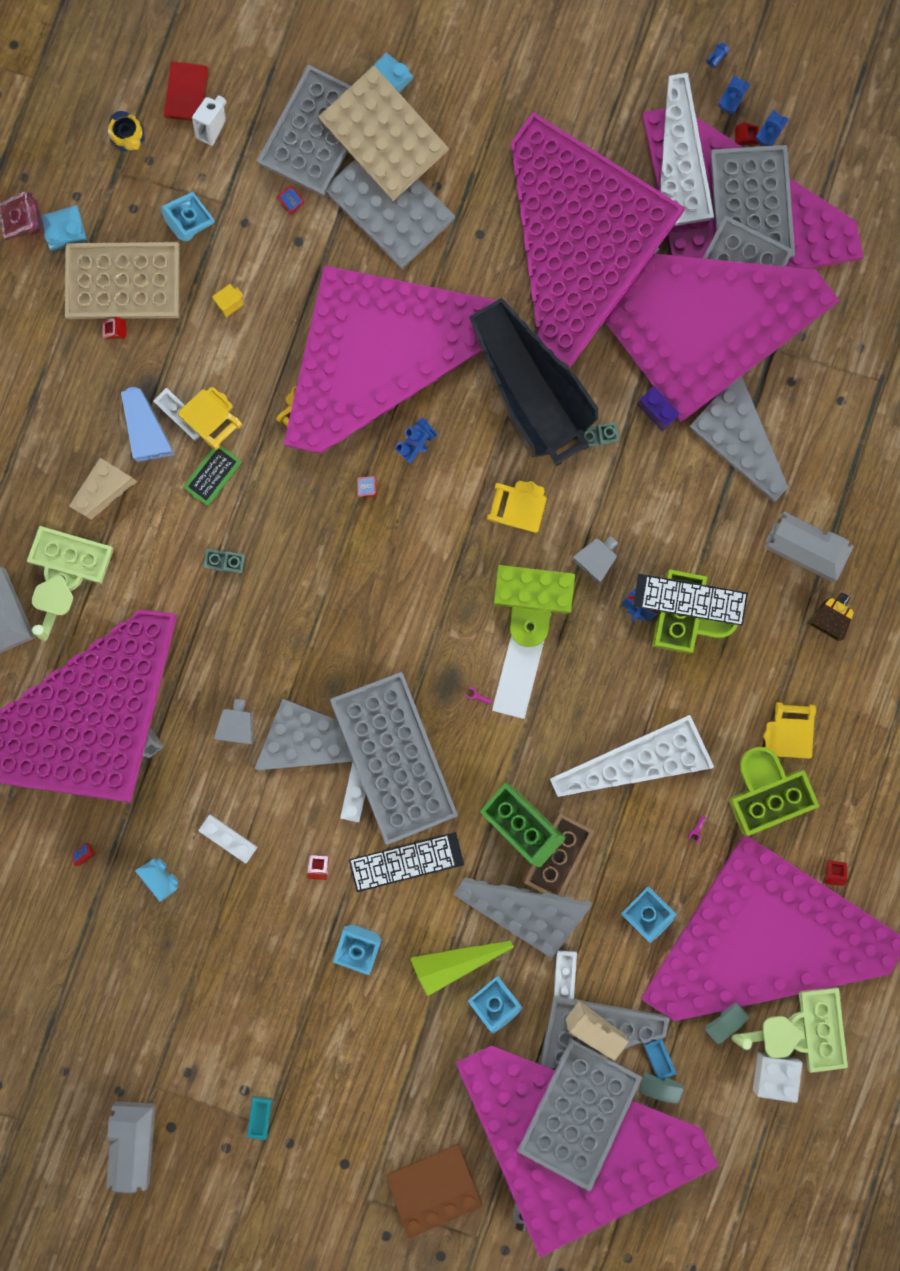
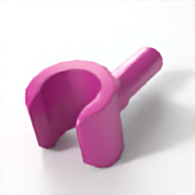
M469 687L470 690H474V695L472 697L466 695L467 698L491 704L492 700L481 696L476 689Z
M701 816L695 829L688 833L689 840L693 834H697L695 843L700 841L699 832L706 817Z

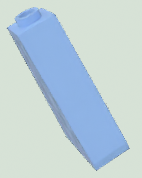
M130 387L126 391L121 392L133 459L141 462L175 455L143 391L137 387Z

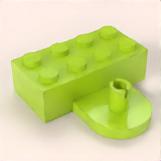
M498 565L494 605L512 607L510 632L516 643L523 647L538 646L548 635L550 613H571L575 574Z
M670 569L665 573V578L702 585H706L707 582L706 576ZM658 611L652 647L691 654L694 651L696 635L724 638L732 634L738 625Z
M754 747L743 754L740 760V772L748 790L728 798L742 835H752L820 807L805 770H796L785 775L777 755L765 747Z

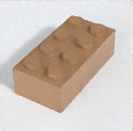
M558 812L552 825L566 839L541 867L531 864L523 882L542 893H550L562 897L595 831Z

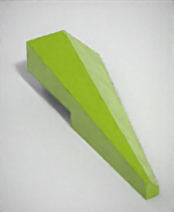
M508 940L506 942L413 956L410 959L427 996L512 949L514 946L511 940Z

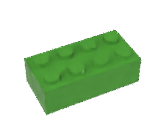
M507 783L503 784L480 811L532 865L541 867L566 839L515 787Z

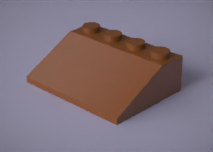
M459 1143L386 1175L408 1239L482 1207V1198Z

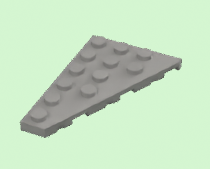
M740 377L716 396L690 425L689 429L770 500L775 502L788 486L744 380Z
M553 995L540 1065L550 1069L556 1068L570 1039L600 1054L598 1050L570 1034L567 1029L565 1018L578 1001H581L626 1034L629 1043L624 1049L638 1043L644 1044L653 1039L665 1038L669 1017L656 1013Z

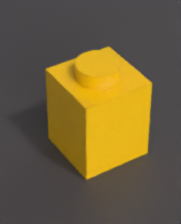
M231 284L212 296L225 317L244 305L242 301L243 294L238 287L234 289Z

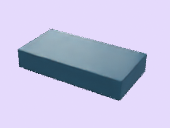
M662 1038L658 1040L653 1039L643 1044L658 1079L663 1080L666 1077L677 1074Z

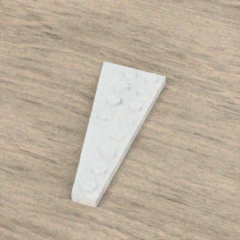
M688 73L669 76L667 87L660 192L685 207V211L674 226L710 221L714 218Z
M688 715L550 778V781L557 796L560 797L714 768V765L691 716Z

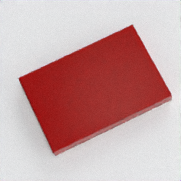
M171 61L163 113L165 118L193 121V115L205 99L209 72L208 66Z

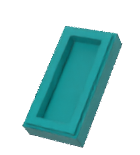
M252 1097L247 1138L267 1139L272 1098Z

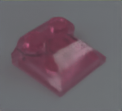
M25 191L0 202V221L4 240L16 238L27 233L37 234L40 231L42 222L39 206L32 193Z

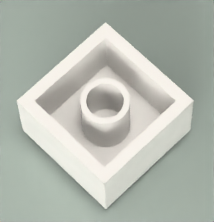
M758 1051L753 1092L758 1097L797 1103L802 1062L797 1057L772 1058L766 1052Z

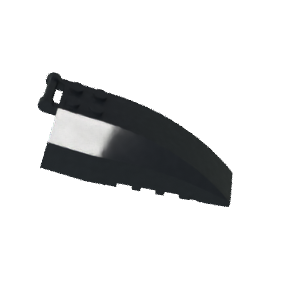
M503 298L469 316L511 425L531 457L550 455L557 467L562 464V461L582 449H588L590 446L583 434L598 420V407L578 377L554 355V352L542 342L538 335L533 333L525 321L519 318V315ZM575 439L579 441L578 444L559 455L555 452Z

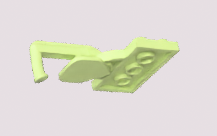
M39 526L27 559L28 563L45 568L44 576L46 582L36 587L32 597L33 606L38 610L47 612L42 626L36 625L32 628V633L42 641L48 639L56 615H64L70 610L73 601L71 591L76 589L83 579L102 584L114 550L113 547Z
M837 987L799 991L800 1012L794 1013L789 1019L783 1016L767 1018L763 1023V1031L740 1033L732 1036V1041L745 1050L751 1048L752 1042L764 1041L765 1051L772 1058L787 1057L793 1049L805 1052L807 1071L810 1073L848 1068L840 994Z

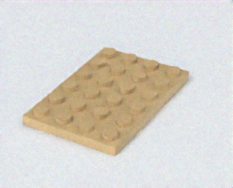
M375 66L371 67L318 116L319 120L392 201L449 151L447 145Z
M178 242L66 243V319H110L114 317L121 319L179 318L180 244Z

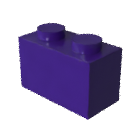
M654 386L637 403L662 432L680 414Z

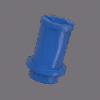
M725 43L717 44L715 46L716 49L707 58L706 63L711 68H716L721 59L728 55L729 47Z
M422 417L414 425L419 424L422 426V429L429 434L427 439L430 442L438 433L427 422L428 419Z

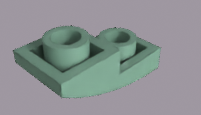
M616 423L590 427L583 434L590 447L619 442Z
M206 549L203 568L242 573L245 554Z
M736 1002L726 1010L721 1011L719 1018L706 1025L705 1031L719 1044L737 1031L749 1019V1015Z
M645 1073L638 1092L657 1100L678 1104L684 1086L667 1077L662 1081Z

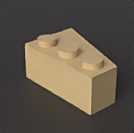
M100 458L69 506L87 518L93 519L109 506V503L115 498L120 497L126 489L136 484L137 481Z
M578 1001L565 1018L570 1034L579 1038L590 1047L595 1048L606 1058L609 1057L615 1061L629 1043L626 1034L581 1001Z

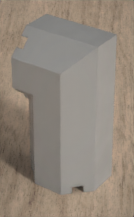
M783 512L779 516L781 522H775L764 548L831 582L837 581L854 546L852 544L848 546L849 541L833 532L828 531L827 535L822 534L824 530Z
M0 566V653L34 639L35 636L32 633L6 568Z
M116 1101L112 1105L111 1111H115L114 1116L109 1117L107 1139L110 1142L106 1187L110 1189L113 1186L112 1191L133 1193L136 1192L138 1187H141L142 1191L146 1190L150 1185L156 1104Z

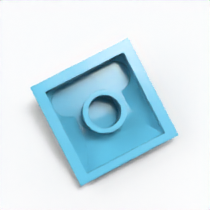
M385 53L373 65L398 92L413 79V75L408 71L407 66L397 62L388 53Z
M193 192L162 206L161 209L165 222L177 238L182 241H190L194 234L215 223L213 217Z
M77 205L41 215L45 239L51 251L66 248V243H83L88 241Z
M153 858L135 871L157 899L162 901L179 888V881L175 875L168 873L166 864L160 858L158 860Z
M649 887L621 913L649 943L658 938L677 916Z
M355 925L345 926L333 963L370 975L382 939L377 933Z
M499 976L495 977L468 1000L491 1033L503 1028L523 1008Z

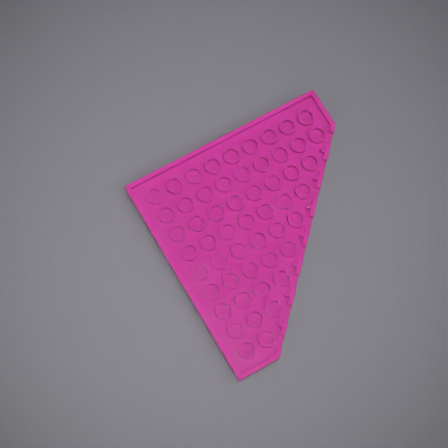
M666 108L642 113L658 191H660ZM696 117L714 214L710 152L716 149L743 147ZM789 178L795 257L790 258L785 267L813 269L861 260L864 256L856 221ZM715 216L710 221L673 226L667 234L670 255L703 259L716 234Z
M532 112L512 140L511 149L514 159L513 163L521 209L536 327L542 342L554 352V355L561 362L571 368L683 214L685 207Z
M653 254L605 319V322L652 385L680 413L677 418L682 422L839 303L840 300L817 270Z
M324 265L283 445L322 454L334 444H338L349 437L356 430L371 423L375 418L395 408L397 404L417 394L419 390L426 386L428 387L446 373H450L461 366L468 359H472L480 354L482 350L469 316L497 300Z
M147 610L136 611L133 617L114 627L107 636L101 637L89 645V649L82 654L78 653L67 661V665L60 670L56 669L45 677V680L38 686L34 685L23 693L20 699L15 702L12 701L0 710V784L131 803L177 616L174 613Z
M742 835L641 996V999L672 1020L678 1021L724 1011L736 1002L742 1007L797 995L799 991L825 989L889 975L900 959V934L752 838Z
M489 1046L455 1062L540 1258L719 1167L700 1127L631 1101L592 1189L588 1191L517 1151L555 1070L494 1046Z

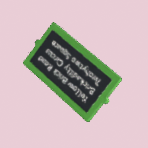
M222 446L216 451L212 449L183 487L193 494L195 499L198 498L209 506L242 464V461L232 455L230 450L227 451Z

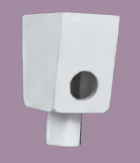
M216 96L215 100L209 97L205 98L192 117L196 139L211 146L214 145L226 120L224 111L226 100L223 97Z

